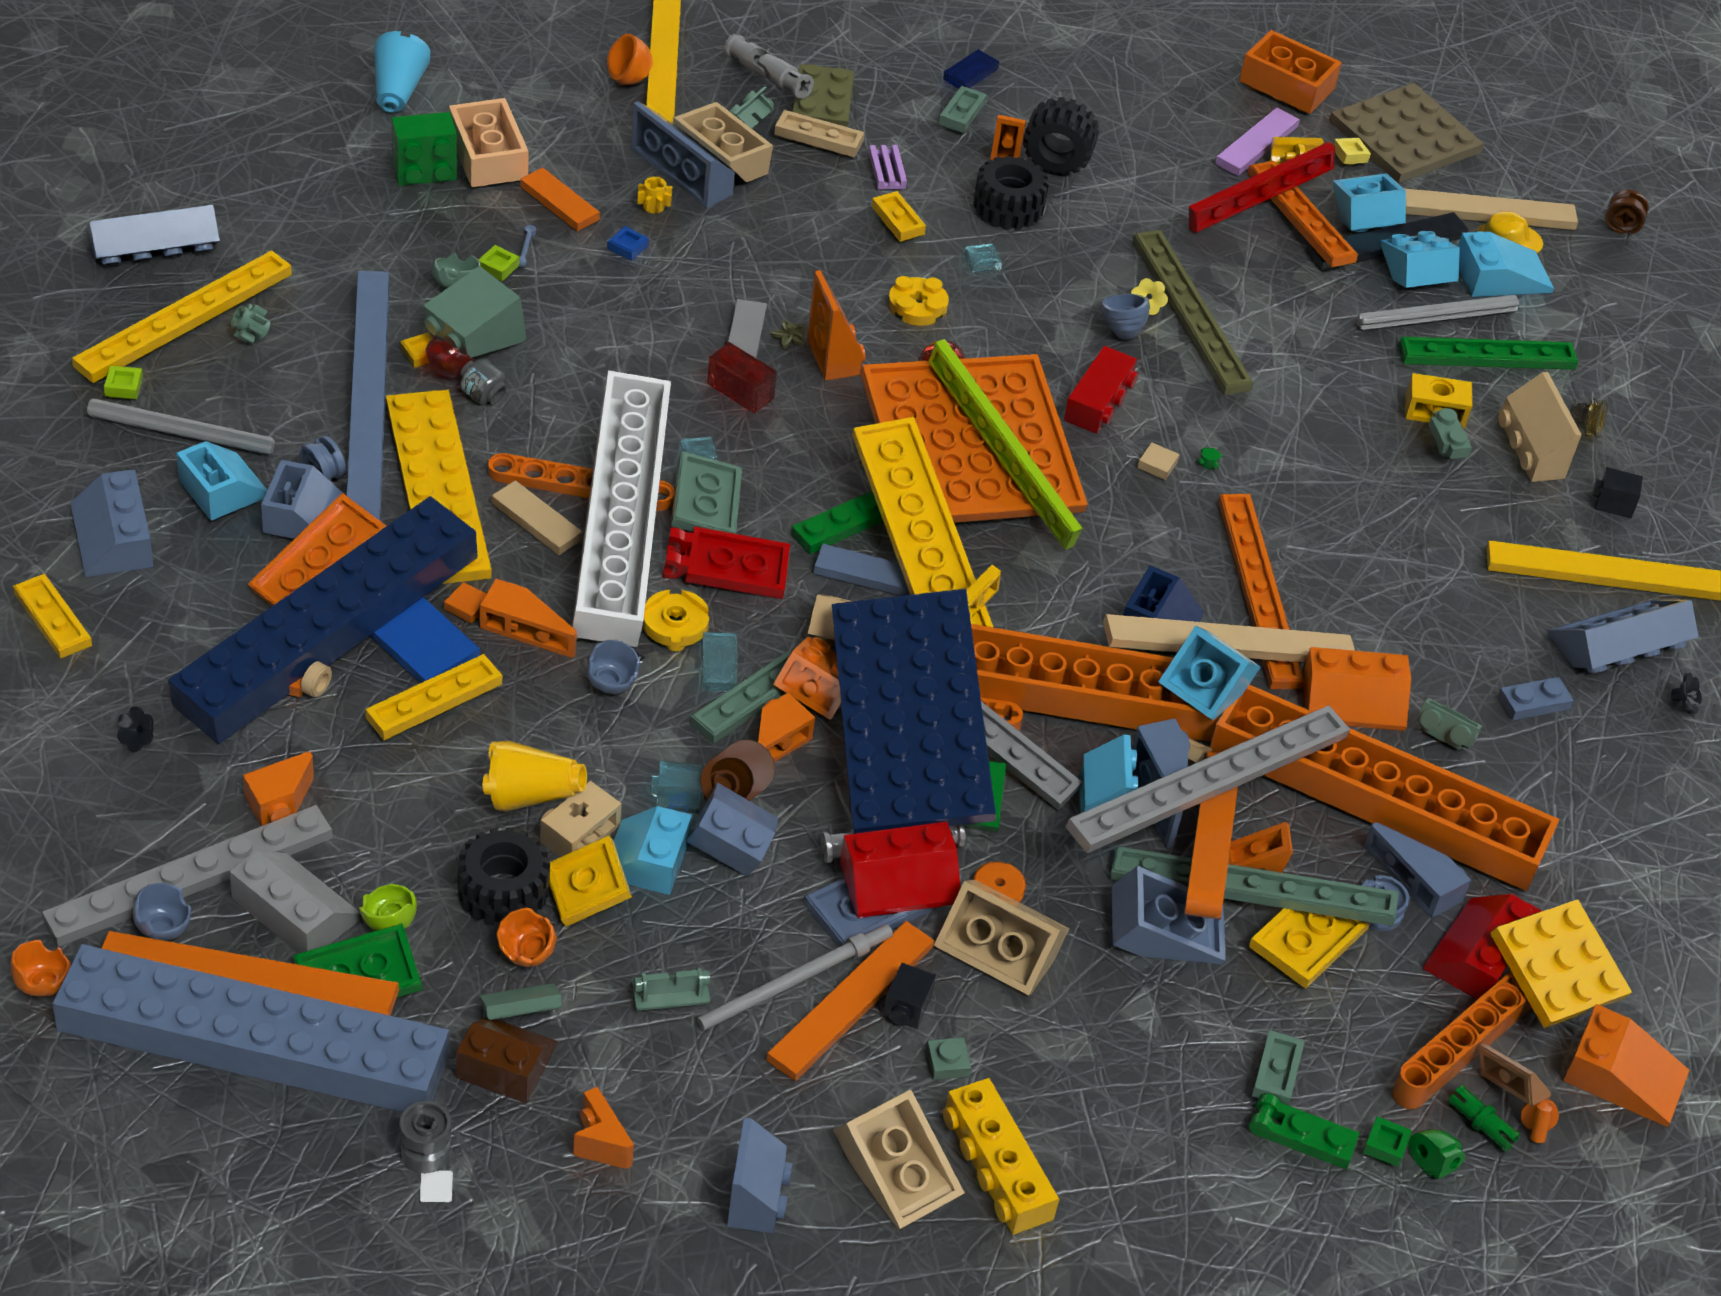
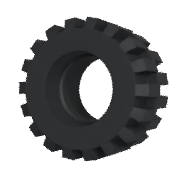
M1059 97L1055 101L1053 98L1047 99L1046 103L1041 102L1037 109H1034L1023 136V148H1026V156L1032 157V162L1035 165L1041 166L1044 172L1049 170L1052 171L1053 175H1058V173H1062L1063 176L1070 175L1071 171L1073 173L1080 172L1081 167L1085 168L1089 160H1091L1099 137V124L1097 120H1093L1095 117L1093 112H1087V106L1084 104H1076L1077 100L1070 99V101H1066L1065 97ZM1052 133L1065 135L1070 140L1059 139Z
M999 156L995 157L994 160L986 161L985 165H981L977 174L973 201L977 214L983 216L982 219L992 222V225H1000L1008 229L1011 227L1020 229L1023 226L1029 227L1033 225V222H1038L1044 213L1049 187L1048 176L1040 166H1036L1034 162L1026 161L1021 157L1005 156L1002 158Z
M506 827V831H499L498 828L490 829L488 834L482 831L476 834V840L469 839L465 843V849H461L458 861V897L460 901H463V908L466 912L472 911L473 918L478 921L484 918L486 919V924L494 925L495 922H500L511 911L531 908L537 913L538 909H543L545 906L546 898L549 895L550 858H548L545 846H540V840L536 837L529 838L526 831L521 830L517 833L514 832V828ZM496 874H511L516 877L504 880L496 879L491 876Z

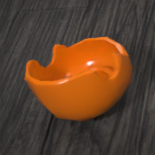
M531 908L511 911L500 921L496 932L499 947L505 957L512 963L526 968L544 963L553 953L557 941L554 927L550 924L548 918L537 914Z
M41 940L20 944L12 952L11 956L12 979L20 991L31 996L47 997L57 994L71 967V962L63 955L61 948L58 947L54 951L48 950L44 947Z

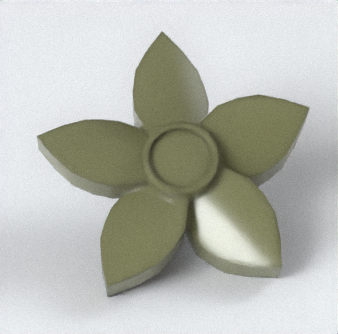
M784 320L782 322V329L772 331L771 336L782 338L781 346L783 350L791 343L803 346L805 345L803 334L806 330V325L794 324L793 326V324Z

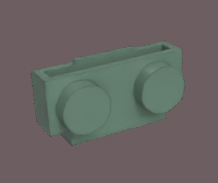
M1449 408L1434 411L1428 426L1437 443L1436 448L1439 454L1443 457H1450V459L1468 458L1472 446L1468 440V435L1464 432L1457 418V413Z
M1430 698L1424 702L1416 721L1422 724V731L1458 750L1463 746L1471 748L1482 728V725L1468 719L1467 716Z

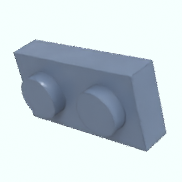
M1560 677L1502 687L1498 694L1499 700L1512 721L1569 710L1574 702Z

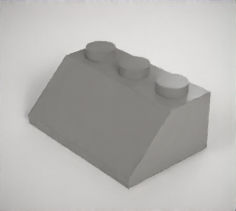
M256 851L229 871L232 899L298 953L331 944L363 919L361 913L287 853Z

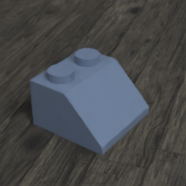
M716 783L686 842L748 877L761 863L776 833L778 817L721 784Z
M744 1117L732 1183L727 1227L774 1234L776 1218L784 1220L787 1196L780 1195L781 1185L789 1186L793 1163L785 1162L787 1146L751 1118Z

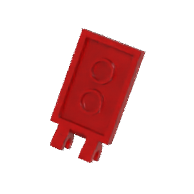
M695 526L693 533L671 527L662 577L675 579L681 575H686L685 582L783 599L790 543Z

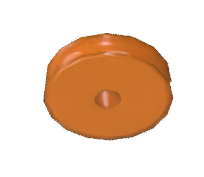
M1002 861L989 862L980 866L975 872L973 880H977L1018 902L1023 899L1026 888L1025 877L1012 864Z

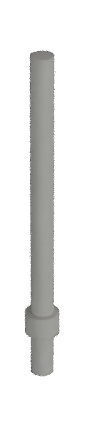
M884 924L866 934L860 932L848 938L846 944L697 1017L699 1027L702 1031H705L851 957L857 959L869 953L871 947L893 937L891 927L888 924Z

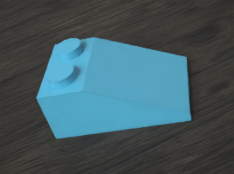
M1492 232L1462 233L1458 245L1460 247L1459 271L1472 297L1553 293L1554 287L1536 251Z

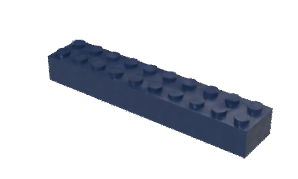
M429 496L169 678L168 684L173 706L219 745L290 693L289 686L303 677L307 669L314 662L319 661L327 666L477 559L476 531L433 497Z

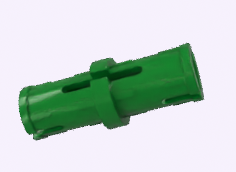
M1464 1085L1459 1086L1455 1091L1466 1103H1463L1452 1093L1448 1099V1104L1472 1122L1471 1127L1477 1132L1482 1130L1504 1152L1510 1150L1513 1145L1502 1134H1505L1516 1143L1521 1133L1514 1130L1496 1115L1497 1110L1492 1105L1486 1106L1466 1089Z

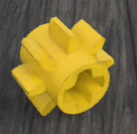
M649 177L645 180L644 184H638L637 204H643V208L649 213H660L665 209V206L671 207L673 187L666 186V181L660 177Z

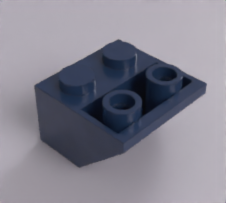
M1150 565L1125 605L1123 616L1200 622L1204 611L1180 577ZM1163 651L1173 656H1176V654L1178 653Z

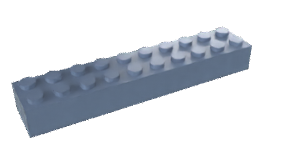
M81 944L52 1004L56 1029L59 1032L404 1112L408 1106L415 1102L433 1101L449 1058V1029Z

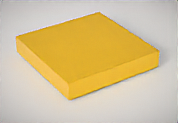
M610 835L550 862L549 883L561 921L566 927L632 898L615 843Z

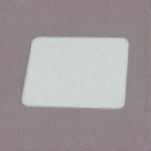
M436 1171L426 1174L421 1173L420 1201L451 1202L453 1172Z

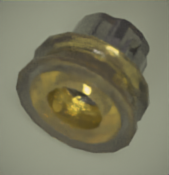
M1593 398L1590 403L1580 401L1572 403L1570 414L1577 427L1584 429L1585 436H1590L1591 434L1595 438L1601 436L1606 422L1608 403L1607 400L1598 402L1596 398Z

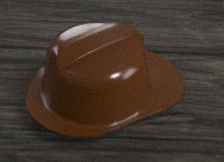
M739 740L711 759L702 769L700 776V785L705 802H707L716 783L721 784L749 801L765 790L772 781L775 771L774 760L769 750L761 743L753 740Z

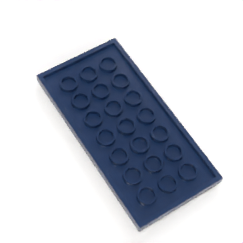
M966 589L832 604L854 834L939 822H948L949 826L996 821Z

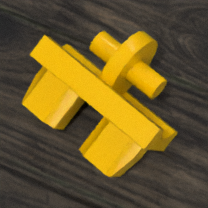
M1273 137L1270 161H1274L1279 165L1322 145L1324 141L1322 138Z

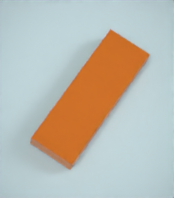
M543 167L520 178L521 188L577 232L600 220V212Z

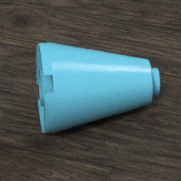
M391 31L382 34L377 38L374 46L376 101L384 111L390 113L399 112L404 109L430 64L431 52L427 44L413 34H410V38L400 36L401 31Z

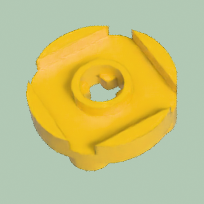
M900 276L895 280V285L890 289L888 307L894 316L895 312L903 316V322L916 326H926L936 323V318L941 315L942 318L946 315L949 298L946 290L942 288V281L937 278L931 277L926 279Z
M663 590L655 593L646 601L642 628L651 639L666 645L669 650L681 651L685 646L700 641L707 633L709 628L708 606L701 597L690 591L681 590V594H670V590ZM669 616L674 618L681 616L682 620H671Z

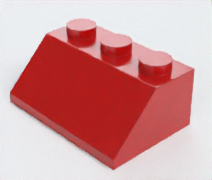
M948 822L844 835L840 865L857 918L954 904L961 885L957 848Z
M1513 894L1471 898L1425 963L1423 969L1478 1000L1506 976L1510 970L1490 933L1499 926L1542 912V910Z

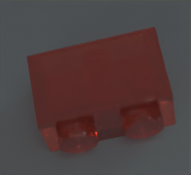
M728 342L709 356L707 384L754 414L774 399L777 371L731 342Z

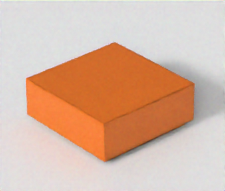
M463 582L444 601V610L472 624L480 616V604L487 593Z

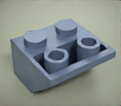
M280 460L261 504L263 533L295 539L343 492L314 466Z

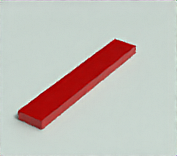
M1330 142L1324 143L1190 205L1189 229L1195 234L1333 170L1335 146Z

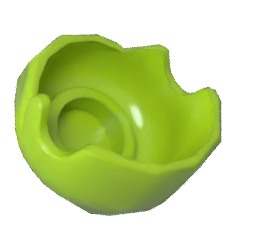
M391 883L377 887L370 894H365L362 907H359L364 922L373 931L396 926L401 923L405 930L412 923L416 915L417 900L414 893L405 886Z

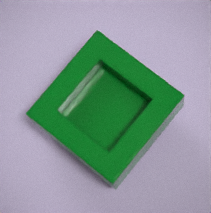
M1376 1116L1363 1153L1399 1167L1412 1130Z

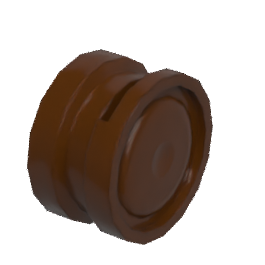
M1622 190L1615 193L1610 200L1605 215L1609 228L1624 235V232H1630L1631 235L1639 232L1643 228L1649 211L1647 199L1641 193L1634 190Z

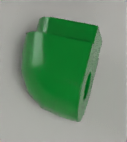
M1426 1129L1412 1134L1409 1139V1151L1413 1160L1430 1177L1434 1176L1437 1180L1456 1171L1465 1160L1466 1155L1462 1151L1463 1146L1461 1142L1445 1131Z

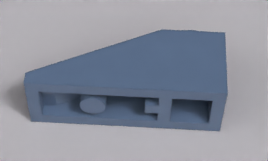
M1378 822L1371 825L1364 847L1394 879L1404 885L1408 894L1431 918L1463 902L1471 879L1449 856Z

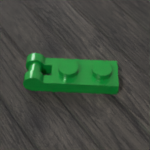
M1263 1093L1259 1096L1256 1104L1258 1112L1253 1114L1249 1123V1130L1253 1134L1347 1170L1360 1132L1281 1103L1272 1094ZM1272 1119L1278 1120L1282 1122V1124H1276L1272 1121Z

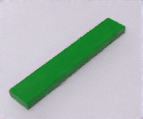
M1401 337L1399 341L1403 363L1411 365L1576 370L1578 365V359L1572 342Z

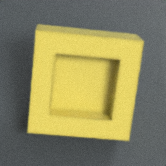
M1360 138L1334 140L1335 153L1343 164L1368 163L1371 153Z

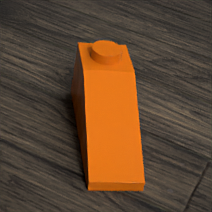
M495 579L480 604V628L574 658L576 655L577 631L529 589L514 583Z

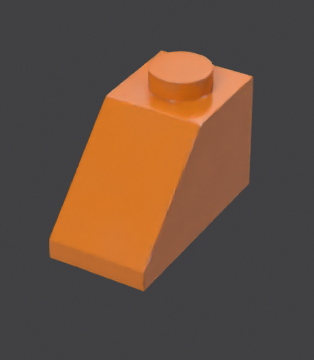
M1003 115L997 116L990 160H994L995 157L999 156L1002 158L1005 156H1012L1014 158L1021 156L1026 120Z
M789 692L778 699H772L762 707L758 743H761L769 750L774 762L812 740L815 717Z
M308 751L243 775L245 799L261 826L297 813L314 779L313 755Z

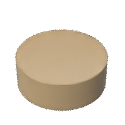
M319 661L314 662L302 678L301 691L313 698L322 695L331 681V668Z

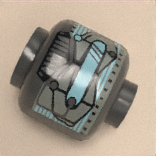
M479 359L476 362L469 361L460 372L462 376L460 382L462 391L479 405L496 404L507 391L506 375L488 359Z

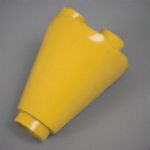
M512 741L491 742L489 746L490 770L483 777L482 787L485 795H491L494 809L499 812H508L576 795L577 792L585 791L587 785V769L585 764H578L574 759Z

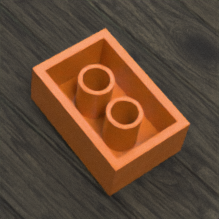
M1270 30L1245 54L1239 81L1272 96L1276 100H1281L1300 111L1311 114L1335 89L1342 62Z

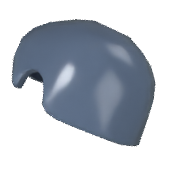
M609 639L598 643L593 648L588 659L586 675L594 688L603 693L619 695L630 689L634 684L640 667V659L634 648L623 641Z
M167 883L148 884L138 892L133 909L134 923L138 930L147 938L163 941L174 940L188 929L191 918V906L185 903L182 890L177 886Z

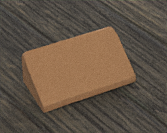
M1484 1042L1479 1044L1480 1067L1483 1077L1531 1106L1551 1096L1549 1089L1533 1071Z

